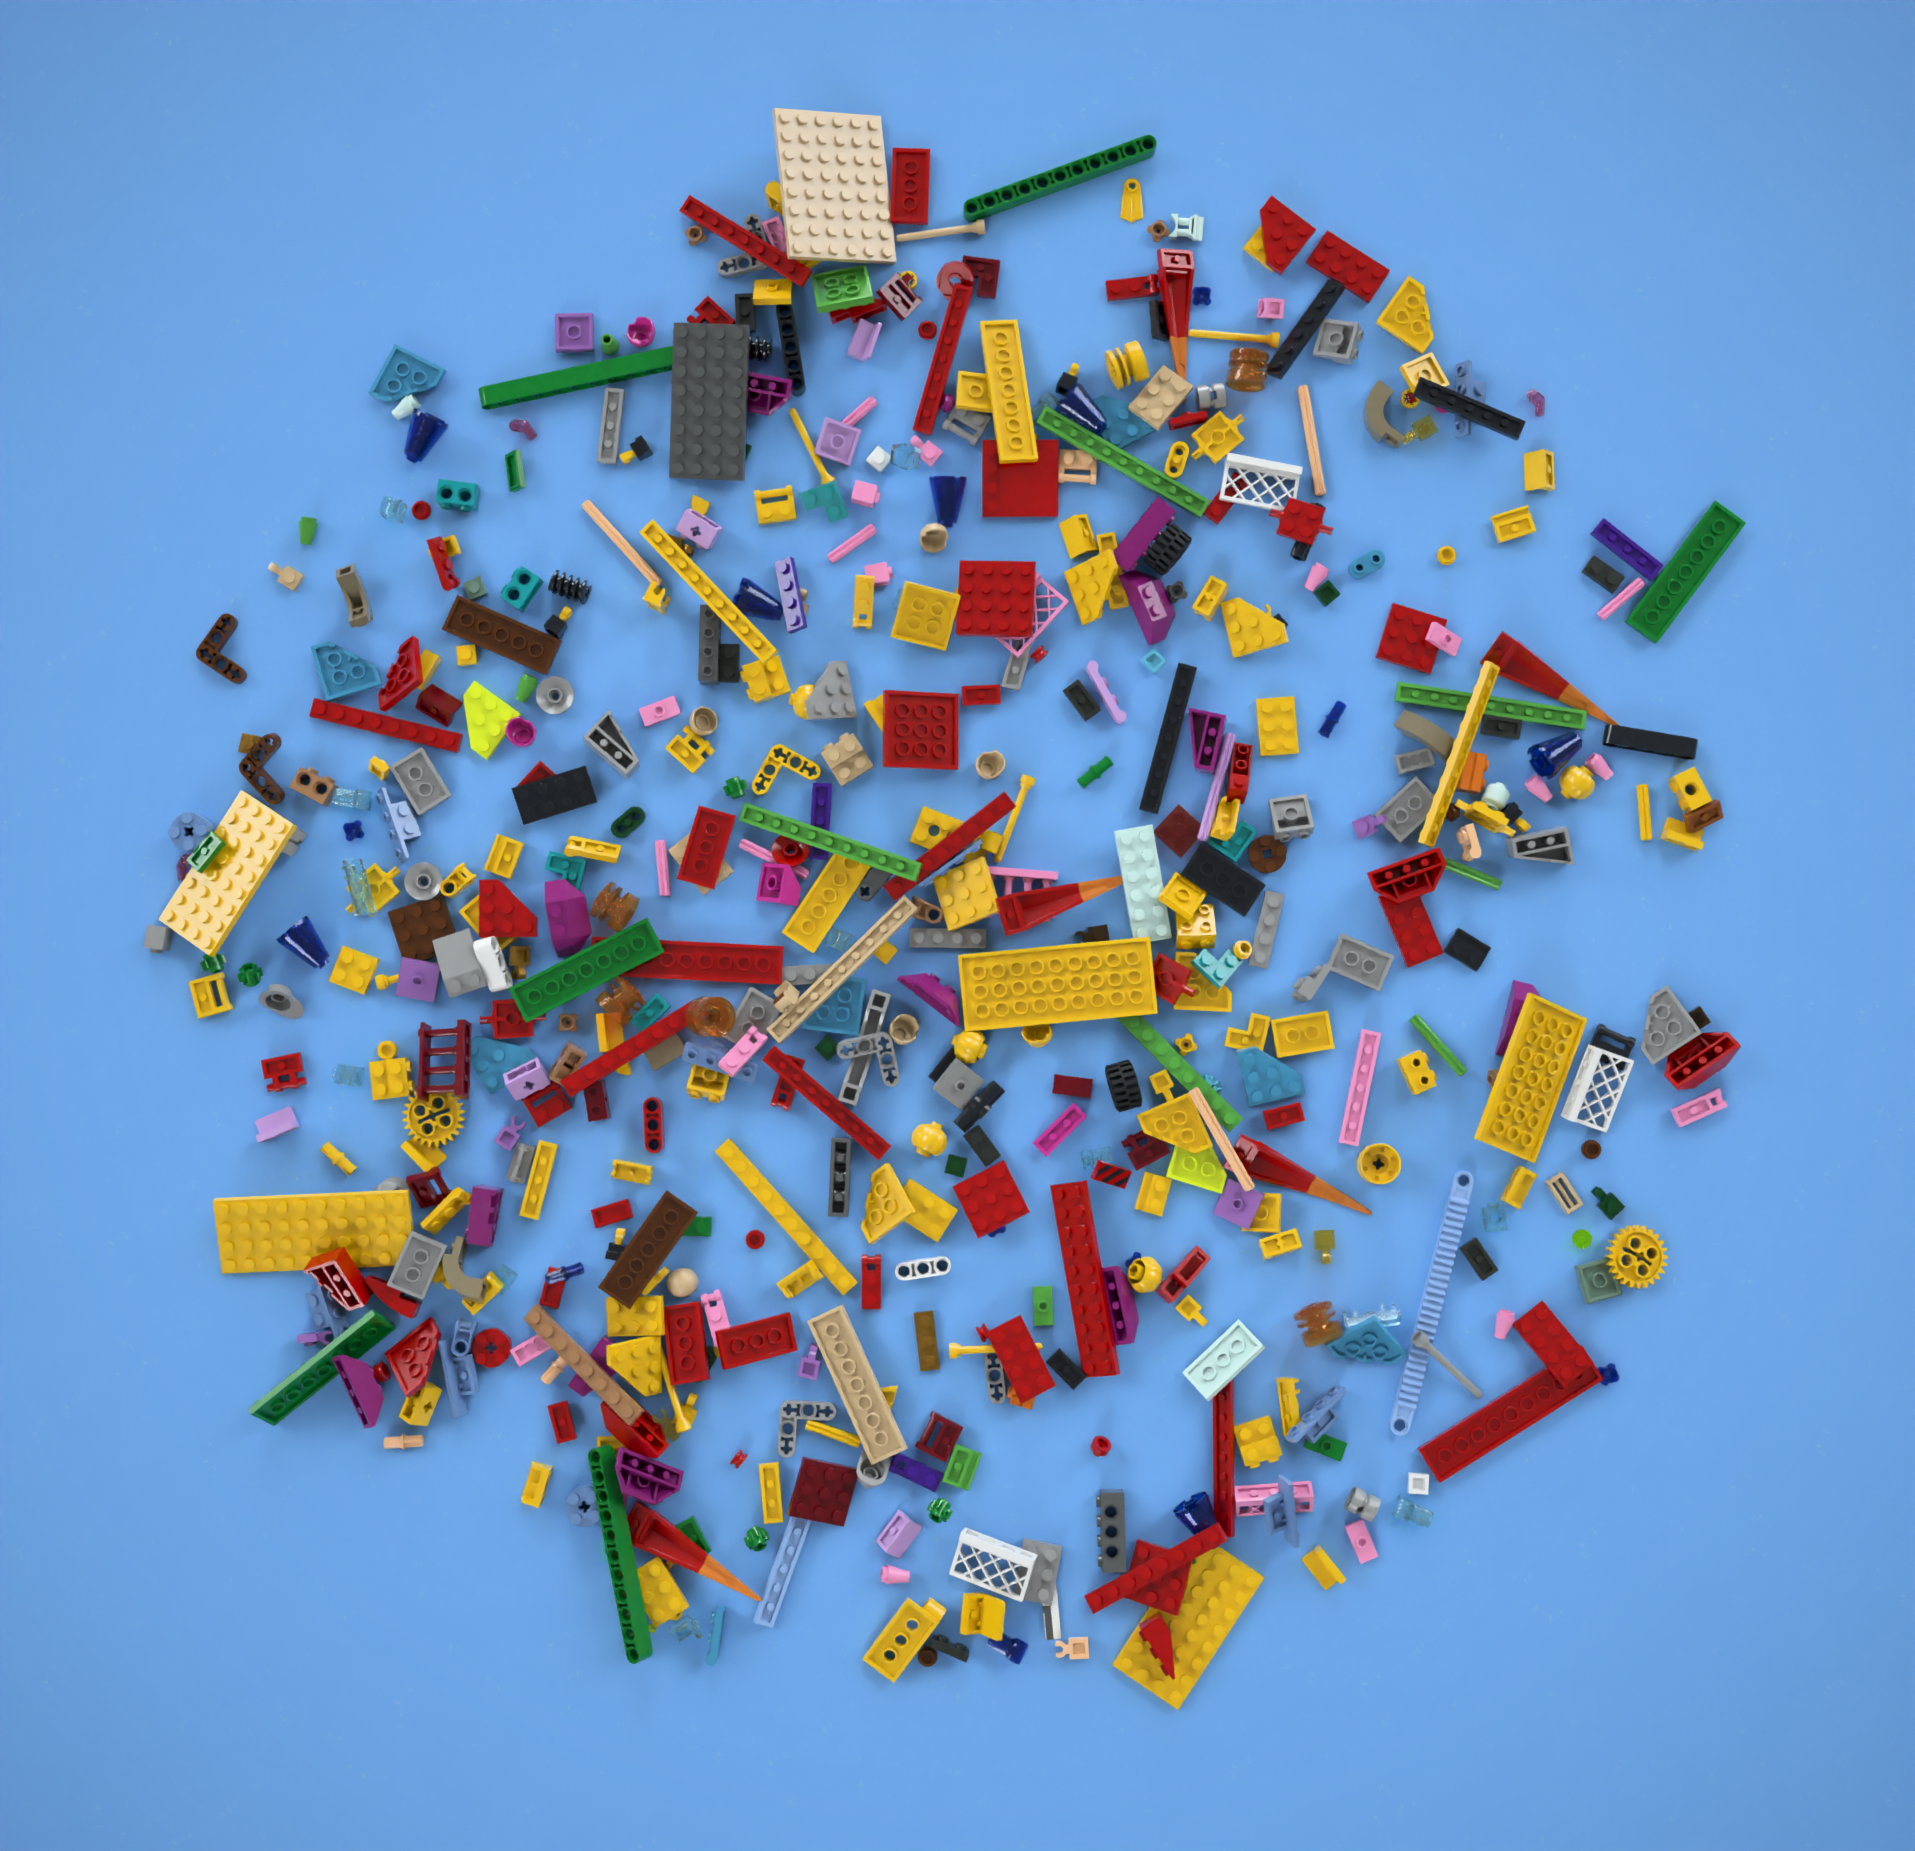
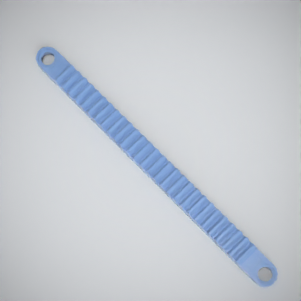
M1458 1171L1453 1176L1411 1336L1412 1339L1416 1332L1422 1330L1428 1336L1431 1345L1434 1341L1438 1319L1442 1311V1304L1444 1303L1448 1281L1450 1280L1452 1266L1454 1265L1453 1261L1456 1257L1455 1253L1458 1249L1457 1246L1462 1234L1461 1230L1464 1226L1463 1223L1474 1184L1473 1176L1467 1171ZM1461 1175L1468 1177V1183L1465 1186H1461L1458 1182ZM1411 1340L1389 1420L1390 1430L1399 1436L1405 1435L1410 1429L1426 1365L1428 1364V1357L1430 1356V1353L1424 1348L1416 1347ZM1397 1420H1403L1405 1424L1404 1428L1400 1431L1394 1427Z

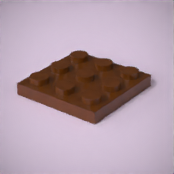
M439 894L430 900L419 901L387 912L401 956L405 958L425 961L437 957L432 940L456 933L443 894Z

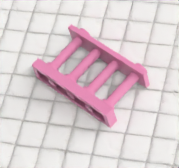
M988 866L993 882L996 876L1003 877V880H1005L1004 896L1012 894V885L1015 878H1023L1024 891L1031 890L1034 879L1042 880L1043 888L1051 887L1053 881L1058 879V872Z

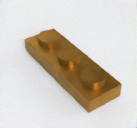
M933 1310L914 1312L920 1371L938 1370L940 1365Z

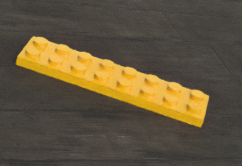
M1017 320L980 321L979 328L999 463L1037 462L1038 453Z

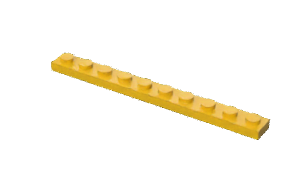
M653 519L639 532L764 665L779 652Z
M1485 661L1480 669V676L1473 688V695L1466 707L1464 719L1460 723V730L1453 742V749L1446 761V767L1439 780L1437 792L1433 796L1430 811L1426 815L1424 827L1419 834L1418 842L1427 847L1434 848L1497 679L1500 667L1492 662Z
M730 1138L715 1150L718 1156L807 1256L814 1261L816 1266L842 1295H845L858 1283Z

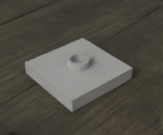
M955 1058L932 1088L962 1111L985 1080L959 1059Z

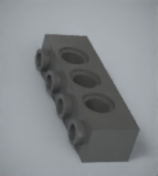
M700 605L698 681L703 685H720L721 618L708 605Z
M831 1138L828 1216H849L852 1138Z
M1099 1489L1100 1495H1096V1507H1100V1515H1097V1527H1101V1535H1097V1546L1101 1547V1555H1098V1567H1102L1103 1573L1126 1572L1123 1489ZM1111 1506L1116 1511L1113 1515H1107L1105 1513L1106 1508ZM1110 1526L1116 1528V1532L1113 1535L1106 1533V1529ZM1110 1546L1117 1548L1116 1553L1113 1555L1106 1553L1107 1548Z

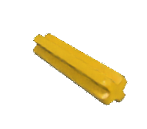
M1639 784L1636 789L1640 838L1643 841L1652 839L1649 791L1647 784Z
M807 1420L805 1425L806 1430L856 1448L860 1445L861 1441L857 1435L815 1420Z

